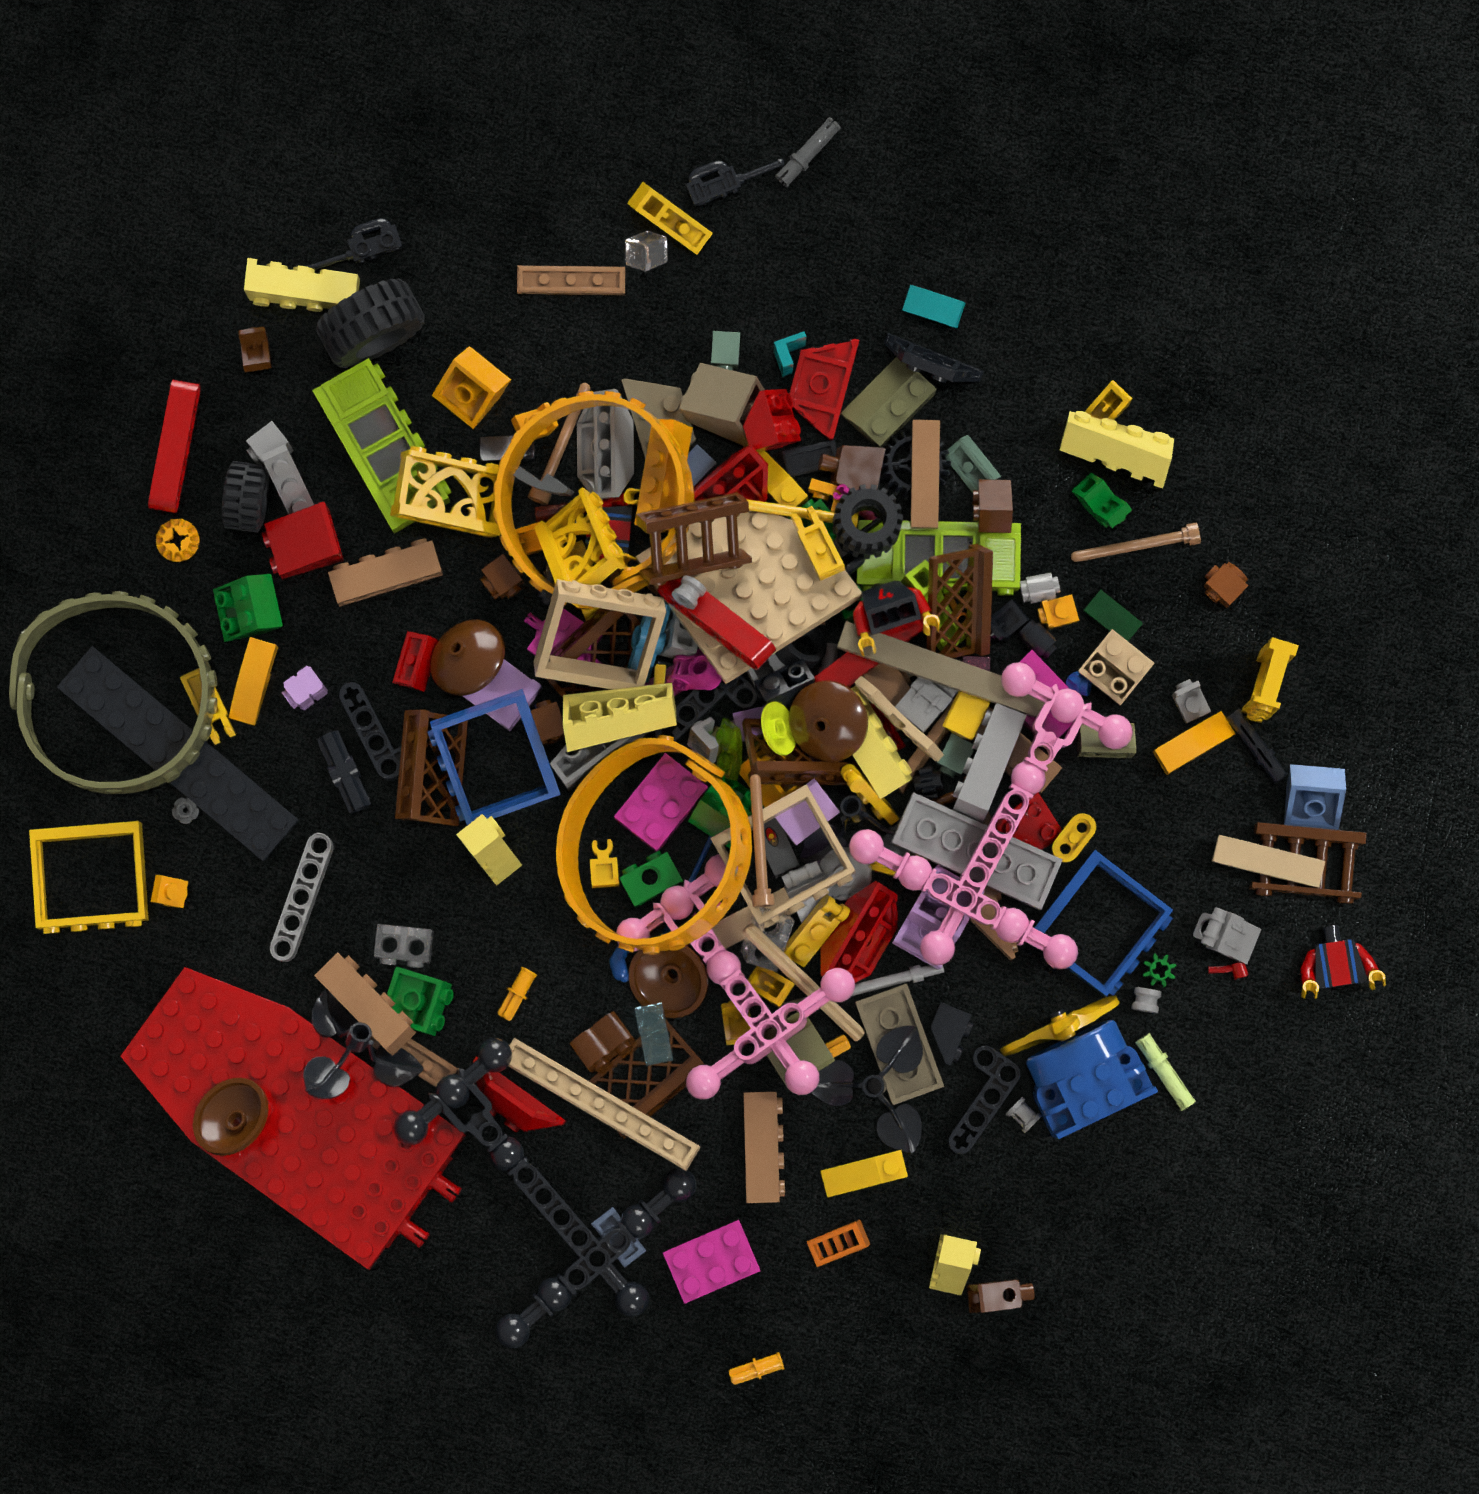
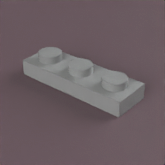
M286 444L261 455L288 514L314 505Z

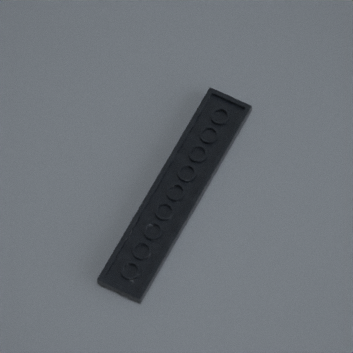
M93 646L57 686L58 689L154 770H158L170 762L184 747L193 732L192 729ZM205 741L196 761L188 765L180 772V776L170 783L264 862L299 820Z

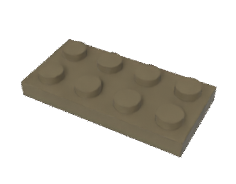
M907 984L855 1002L880 1072L888 1064L880 1061L876 1055L880 1039L891 1030L901 1026H916L918 1028L923 1048L922 1060L918 1067L908 1073H899L892 1067L884 1076L887 1085L886 1089L892 1105L944 1087Z

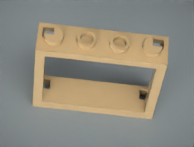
M557 579L534 659L535 677L612 690L644 686L666 615L664 598L656 597L652 594L633 593L627 589L616 590L606 588L599 584L588 585L575 580L570 582ZM565 602L652 617L637 670L550 655Z
M807 784L763 809V821L766 823L806 801L844 869L764 914L761 913L759 907H753L752 895L744 882L740 892L759 926L765 924L768 928L781 920L779 915L788 910L791 914L805 907L804 901L812 897L815 901L829 893V887L836 883L839 887L853 880L851 875L856 873ZM751 815V816H749L748 818H749V822H750V826H751V831H752V830H753V822H752V815ZM730 828L710 838L725 865H727L729 854L724 846L731 843Z

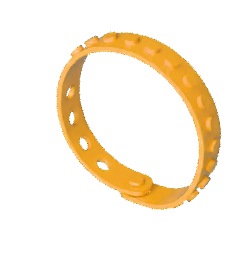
M587 391L578 393L576 397L558 399L551 406L534 413L529 418V421L514 434L510 445L500 460L499 471L493 488L495 496L494 519L502 535L500 540L507 551L509 550L513 556L512 562L521 573L525 572L531 578L529 583L540 592L545 589L553 594L555 586L536 569L526 555L516 534L511 506L515 480L513 474L518 469L524 454L535 438L558 419L575 411L597 406L621 407L638 413L658 432L672 456L679 488L678 505L694 502L692 474L677 440L662 422L644 410L646 404L633 397L629 402L620 398L621 394L617 392L605 391L604 395ZM675 528L670 529L667 537L661 543L663 565L677 551ZM651 556L636 567L623 570L619 576L613 579L614 587L611 589H627L634 593L649 585L640 575V570L652 567ZM580 605L578 609L592 610L593 607Z
M658 735V738H639L613 751L598 763L579 784L564 810L559 825L556 862L557 873L565 893L566 902L576 912L578 921L588 929L590 927L597 931L596 937L606 943H610L611 939L619 942L618 948L629 952H634V949L637 948L643 950L644 954L656 955L659 954V951L682 949L685 945L702 937L724 917L736 901L743 888L750 867L752 836L749 818L738 795L721 779L725 772L702 755L675 742L674 737ZM656 753H683L691 758L685 764L693 770L692 774L705 783L707 781L711 783L719 793L727 809L731 830L729 859L717 889L704 907L688 922L676 930L658 937L627 938L607 927L594 913L586 899L578 869L581 832L585 820L600 794L622 771L635 762ZM737 866H738V871H737V874H736V876H735V870H736V868H737Z

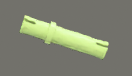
M1148 1033L1137 1040L1135 1043L1149 1063L1147 1065L1157 1073L1180 1110L1182 1111L1196 1102L1166 1059L1168 1055L1166 1052L1162 1053L1151 1034Z

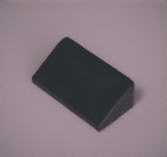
M513 436L480 437L481 464H499ZM534 441L527 449L521 462H535Z

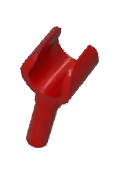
M1243 963L1209 966V973H1228L1232 971L1234 980L1248 976L1246 965Z

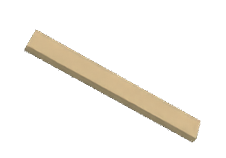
M516 1038L512 1040L509 1045L512 1049V1060L508 1067L687 1171L700 1149L699 1145Z

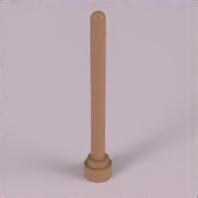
M582 383L576 396H578V393L590 391V385ZM581 410L567 416L541 481L547 473L554 477ZM531 487L528 494L529 499L543 505H548L552 496L550 493L543 492L534 487Z
M1197 522L1186 524V527L1181 528V531L1075 551L1071 554V559L1074 562H1080L1178 542L1189 543L1190 546L1201 544L1200 532Z
M754 774L750 777L757 889L754 890L755 895H752L753 907L774 906L775 902L774 894H771V889H768L761 778L759 775Z

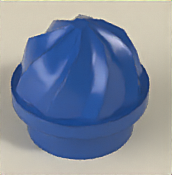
M1078 671L1070 674L1066 680V685L1069 689L1077 691L1081 696H1089L1092 683Z

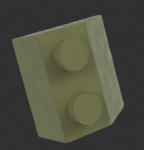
M1130 723L1133 731L1131 741L1121 749L1107 748L1100 741L1097 731L1082 724L1078 730L1077 757L1132 758L1136 754L1134 723Z
M799 1012L787 1018V1023H796L800 1017ZM808 1017L805 1027L786 1041L800 1061L811 1062L817 1067L818 1071L835 1061ZM773 1027L764 1033V1038L767 1040L774 1039L777 1035V1029ZM771 1051L766 1056L786 1085V1069L775 1053Z

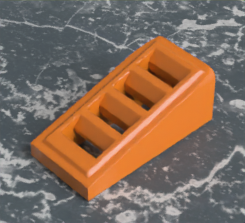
M857 1220L807 1241L816 1266L819 1267L867 1248L870 1242L861 1221ZM852 1229L858 1240V1244L856 1245L850 1233V1230ZM843 1233L849 1248L844 1249L840 1234ZM830 1238H833L835 1246L838 1250L837 1253L833 1252V1249L829 1242ZM820 1242L823 1243L828 1255L825 1258L818 1245Z

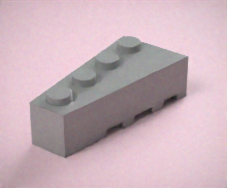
M996 703L993 711L987 710L981 724L986 726L983 735L977 734L972 749L977 750L973 759L968 757L962 771L967 774L964 783L958 781L953 793V797L957 798L953 807L954 811L983 823L1027 715Z
M650 732L567 752L565 745L550 765L567 790L571 791L582 782L598 763L613 751L632 743L636 739L643 738Z

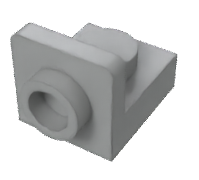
M1190 679L1176 685L1177 691L1172 694L1185 724L1211 712L1200 689L1199 681L1192 683Z
M709 717L692 725L687 745L693 751L714 763L716 762L719 744L716 738L711 735L715 721L712 717Z

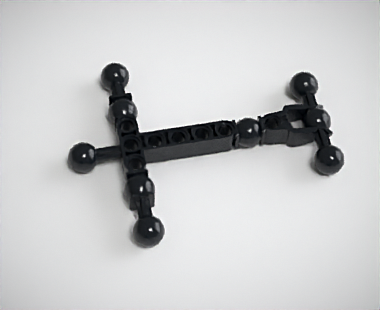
M487 1039L480 1045L477 1053L478 1059L466 1070L458 1067V1075L448 1074L442 1077L437 1083L436 1093H428L430 1101L418 1111L409 1110L399 1114L395 1119L393 1129L397 1140L409 1146L417 1145L427 1136L428 1124L443 1112L459 1131H469L478 1141L487 1146L485 1149L489 1152L493 1166L498 1170L505 1171L509 1176L512 1175L515 1184L577 1254V1257L565 1266L562 1275L558 1273L557 1277L548 1278L541 1283L537 1295L535 1293L532 1294L536 1300L519 1315L514 1313L507 1314L498 1321L495 1329L497 1340L506 1348L514 1349L521 1347L529 1339L530 1327L545 1313L552 1317L554 1315L552 1312L565 1309L571 1302L572 1294H577L575 1290L584 1288L599 1274L616 1293L615 1306L618 1311L628 1317L639 1316L648 1307L649 1293L640 1283L627 1282L612 1263L629 1248L631 1241L635 1243L636 1239H642L650 1235L654 1229L655 1222H661L657 1215L672 1202L680 1203L691 1199L697 1187L694 1175L689 1170L685 1171L682 1168L670 1170L663 1178L662 1190L647 1203L640 1199L638 1201L640 1204L631 1205L626 1208L622 1213L621 1220L616 1222L617 1226L607 1229L596 1239L540 1172L527 1162L528 1159L524 1156V1148L517 1139L509 1137L505 1132L502 1133V1129L490 1113L492 1104L475 1083L487 1072L496 1073L505 1070L511 1063L512 1049L503 1039ZM472 1092L483 1105V1108L479 1113L472 1114L470 1121L463 1124L450 1109L460 1108L465 1105ZM486 1126H494L496 1129V1136L490 1141L482 1138V1130ZM525 1167L530 1168L532 1171L531 1179L527 1182H520L517 1176L519 1170ZM541 1188H546L550 1192V1197L545 1203L537 1202L535 1197L536 1192ZM559 1209L566 1210L568 1214L567 1220L562 1224L555 1223L553 1218L554 1213ZM576 1230H583L586 1236L584 1242L577 1245L573 1244L571 1240L572 1234ZM614 1233H622L624 1242L619 1247H613L610 1243L611 1236ZM594 1251H601L603 1253V1261L598 1265H592L589 1261V1257ZM574 1269L582 1271L583 1276L578 1283H570L568 1279L569 1273Z

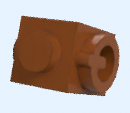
M1230 562L1224 563L1220 569L1215 565L1205 576L1208 580L1204 585L1207 589L1205 594L1213 602L1217 603L1219 601L1226 608L1248 587L1246 584L1248 578L1238 567Z

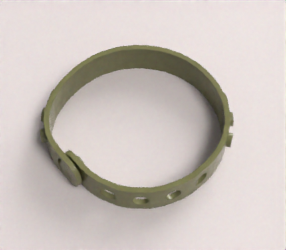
M115 591L112 594L89 593L82 598L67 599L60 602L58 606L40 613L35 618V621L18 637L10 673L9 700L11 708L17 710L19 727L29 749L35 757L51 772L74 786L103 794H128L148 790L165 782L169 783L178 778L181 774L180 772L188 765L196 761L201 747L210 737L213 714H216L217 698H215L214 688L217 686V677L215 671H211L208 662L211 660V656L205 645L200 646L195 639L198 634L188 622L183 626L176 620L179 614L167 606L164 609L155 605L156 601L143 595L137 598L128 596L126 592ZM104 608L142 610L154 614L176 627L185 637L196 657L202 683L198 718L190 738L180 752L158 770L140 778L121 782L84 780L63 772L48 759L34 733L31 718L34 684L32 683L31 675L26 673L31 652L46 632L70 617Z

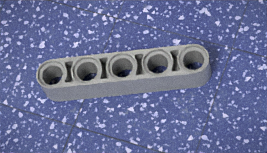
M323 833L313 834L306 843L270 945L272 956L281 962L291 961L297 954L333 852V842ZM319 839H324L327 842V849L323 853H315L313 850V844ZM308 865H316L318 868V874L313 879H307L304 876V870ZM301 890L307 891L309 900L303 905H298L295 902L296 893ZM291 916H297L300 921L299 927L294 931H289L286 928V921ZM288 942L291 948L289 954L284 957L279 956L276 951L278 944Z

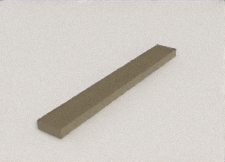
M848 621L844 624L837 648L985 701L1001 704L1034 718L1037 717L1044 702L1029 694L1024 697H1015L1008 694L1002 686L1001 675L882 633L869 634V637L873 638L875 642L876 653L874 654L871 646H867L863 649L865 655L863 657L858 646L861 637L857 636L855 624Z

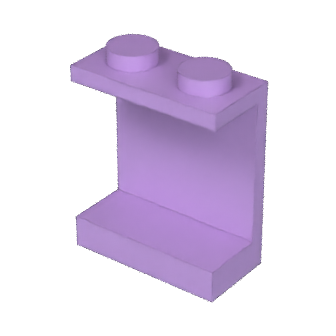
M503 660L498 674L486 687L476 693L463 697L472 704L478 705L523 689L530 706L543 688L534 679L531 680L506 660ZM516 703L486 713L508 731H511L521 718Z

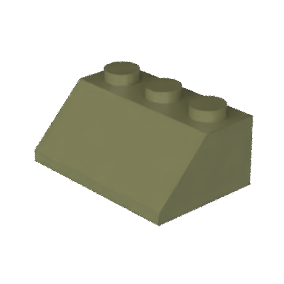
M897 357L840 413L874 447L883 448V445L890 441L891 436H895L936 393V388L920 372L908 369L906 367L907 364L901 362Z

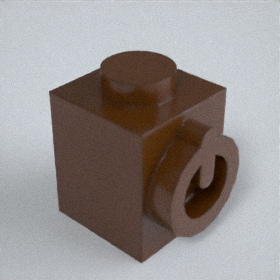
M504 554L481 569L484 576L480 580L494 599L498 597L503 599L506 596L510 599L522 590L520 586L524 583L521 576L524 573H521L513 563L510 564Z

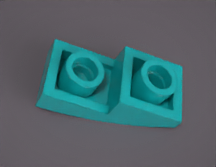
M910 285L902 311L957 328L965 302Z

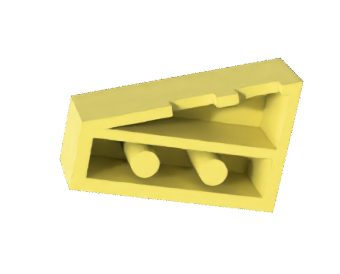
M940 1235L929 1288L962 1295L972 1269V1264L977 1265L981 1249L976 1248L977 1242Z

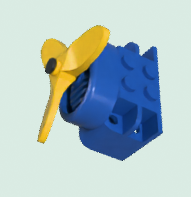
M1116 995L1100 999L1069 1014L1064 1012V1008L1049 1015L1051 1023L1000 1049L1001 1054L1007 1056L1040 1043L1061 1040L1037 1052L1026 1061V1065L1036 1084L1033 1088V1098L1051 1136L1060 1139L1158 1092L1157 1088L1152 1086L1145 1071L1146 1068L1142 1064L1137 1052L1132 1047L1126 1045L1114 1020H1107L1077 1034L1075 1033L1078 1029L1092 1023L1118 1006L1119 1000Z

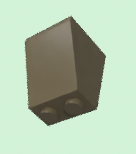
M700 363L697 371L691 376L690 386L686 394L680 400L679 410L687 422L746 447L748 442L743 425L758 393L765 389L757 376Z

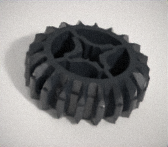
M912 428L910 429V437H907L905 431L902 430L900 431V441L894 435L891 436L890 440L894 446L887 443L883 445V448L889 454L884 453L883 461H886V463H882L881 470H887V472L880 475L881 480L890 479L885 485L886 489H890L894 485L896 486L893 493L894 496H898L900 491L905 492L903 496L905 501L908 500L909 493H911V485L902 482L893 470L905 472L911 479L912 466L909 468L908 465L911 464ZM942 440L940 441V448L944 445ZM909 445V456L905 459H899V462H892L897 451ZM948 450L939 451V485L943 487L946 485V481L940 476L949 477L950 471L943 469V467L951 466V461L942 460V458L949 455Z

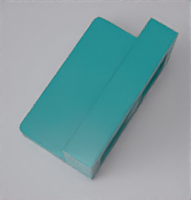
M805 332L774 342V355L782 377L793 374V361L789 352L806 346Z

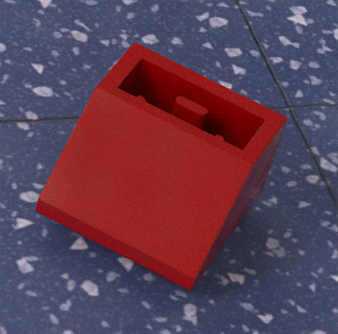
M787 389L763 390L758 393L743 425L748 445L751 444L756 451L775 450L801 441L799 435L801 432L800 425L794 418L792 410L793 400L790 394L787 393Z

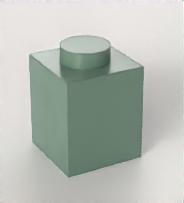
M713 331L712 366L728 370L738 369L740 333Z
M951 734L942 752L944 755L936 764L941 767V773L951 778H954L955 775L960 777L968 757H971L974 751L972 749L973 744Z

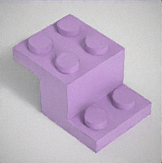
M936 865V874H946L959 881L960 877ZM937 878L933 881L932 889L934 892L943 894L946 891L947 886L943 879ZM927 890L921 892L892 943L928 963L920 951L921 941L926 934L939 929L950 907L932 898ZM962 891L958 893L956 900L960 906L967 907L971 902V897L967 892ZM964 915L952 938L954 943H956L970 919L966 915ZM928 963L929 965L935 967L938 970H940L943 966Z

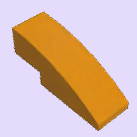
M250 637L231 704L230 719L255 726L271 677L270 672L278 650L277 645Z
M1222 711L1158 747L1153 753L1166 775L1232 737L1235 735V732Z

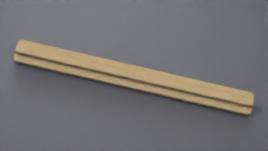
M749 923L743 929L742 933L807 996L820 988L756 925ZM829 1001L821 1007L854 1041H858L865 1034V1030L836 1002Z

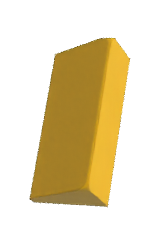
M958 691L942 726L961 738L973 740L990 702Z

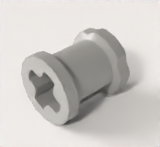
M1023 1097L1006 1113L1008 1117L1012 1116L1023 1127L1022 1131L1024 1133L1042 1117L1040 1113L1036 1114L1025 1103Z

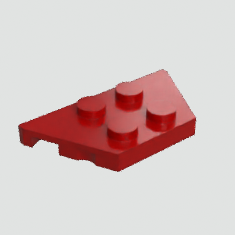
M858 339L840 344L824 345L820 348H809L800 352L790 390L793 409L829 440H833L859 344Z

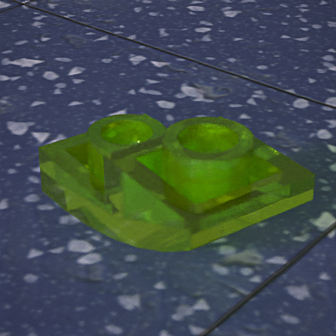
M723 718L721 726L716 733V740L719 747L722 748V752L717 759V766L725 772L724 777L737 781L742 763V735L737 725L729 719Z

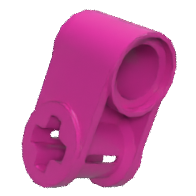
M676 655L673 660L674 668L672 674L667 678V683H672L673 688L680 691L712 690L720 684L722 679L706 656Z

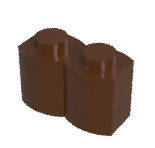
M613 1011L600 1019L591 1028L578 1035L570 1042V1045L587 1069L593 1073L605 1070L611 1064L610 1060L613 1057L627 1054L633 1048L632 1044L636 1040Z

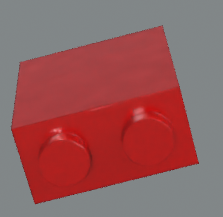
M325 501L264 524L266 531L262 532L266 548L271 547L274 556L269 558L273 573H279L281 579L344 561L332 517Z

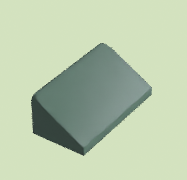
M968 435L960 438L948 449L949 455L945 459L951 461V466L972 493L973 490H978L979 479L997 480L1001 477Z

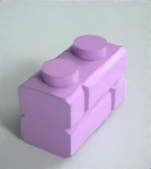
M308 666L297 672L296 677L293 675L283 682L286 690L282 694L294 709L299 706L300 709L306 710L314 704V700L318 701L328 694L326 687L311 667Z

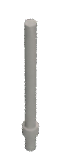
M920 965L909 967L910 970L855 984V989L851 996L913 981V983L924 981V977L944 973V968L942 966L938 970L931 965L923 967ZM803 997V998H799V999H796V1000L784 1002L783 1004H784V1005H786V1004H788V1003L798 1004V1003H800L802 1000H804V999L807 998V997Z

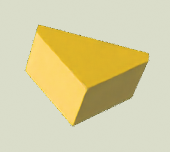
M1112 380L1085 412L1094 418L1115 420L1130 405L1132 398Z
M760 963L757 964L748 978L749 983L757 994L778 1008L782 1006L795 985L790 980Z

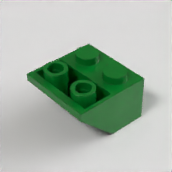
M271 574L245 576L213 589L224 642L264 634L283 627Z
M724 774L721 779L738 795L748 817L751 816L750 790L734 778ZM711 785L699 801L688 822L714 837L730 828V820L719 793ZM731 843L725 846L731 848Z

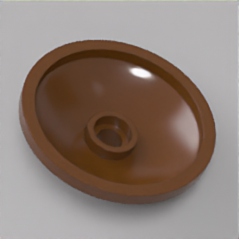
M467 620L450 628L439 639L432 653L430 669L435 683L446 693L455 696L470 695L486 687L498 674L504 660L505 645L502 635L493 625L483 620Z
M825 680L812 683L798 693L790 708L789 725L795 742L806 754L820 761L837 762L856 753L864 743L868 732V715L862 700L851 688L836 681ZM819 721L825 723V729L820 728Z
M686 945L684 948L675 951H659V954L656 955L644 954L643 950H639L634 955L629 967V983L634 996L644 1008L658 1016L666 1018L686 1016L700 1006L707 994L708 975L700 957ZM671 969L676 970L678 975H674Z
M231 1078L210 1089L198 1104L193 1118V1132L199 1145L211 1154L226 1156L240 1152L253 1143L263 1130L268 1117L269 1107L265 1092L258 1084L246 1078Z

